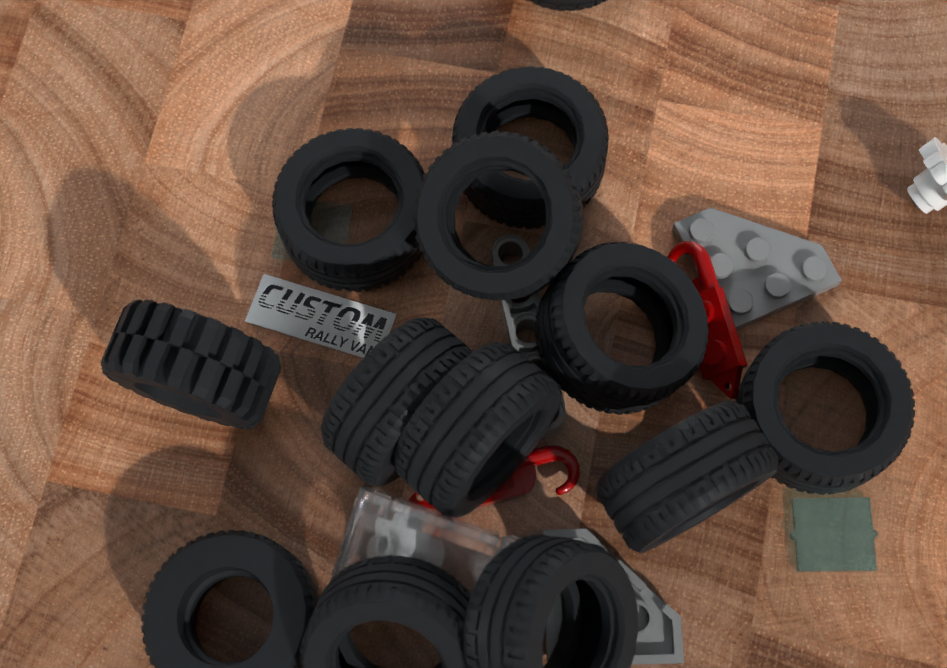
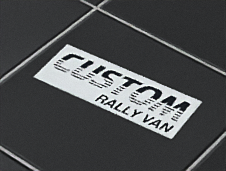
M263 274L245 322L364 358L390 333L397 314Z

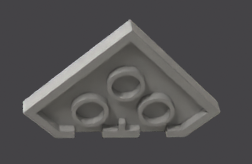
M710 207L673 224L672 230L679 243L685 241L697 242L710 255L719 286L724 289L736 330L835 288L842 281L822 245ZM685 254L696 276L699 277L693 258Z
M587 529L542 530V535L597 544L607 550ZM617 559L629 576L635 591L638 608V636L635 655L631 665L683 664L681 616L646 586L647 584L621 560ZM561 594L558 595L547 618V662L558 641L562 621Z

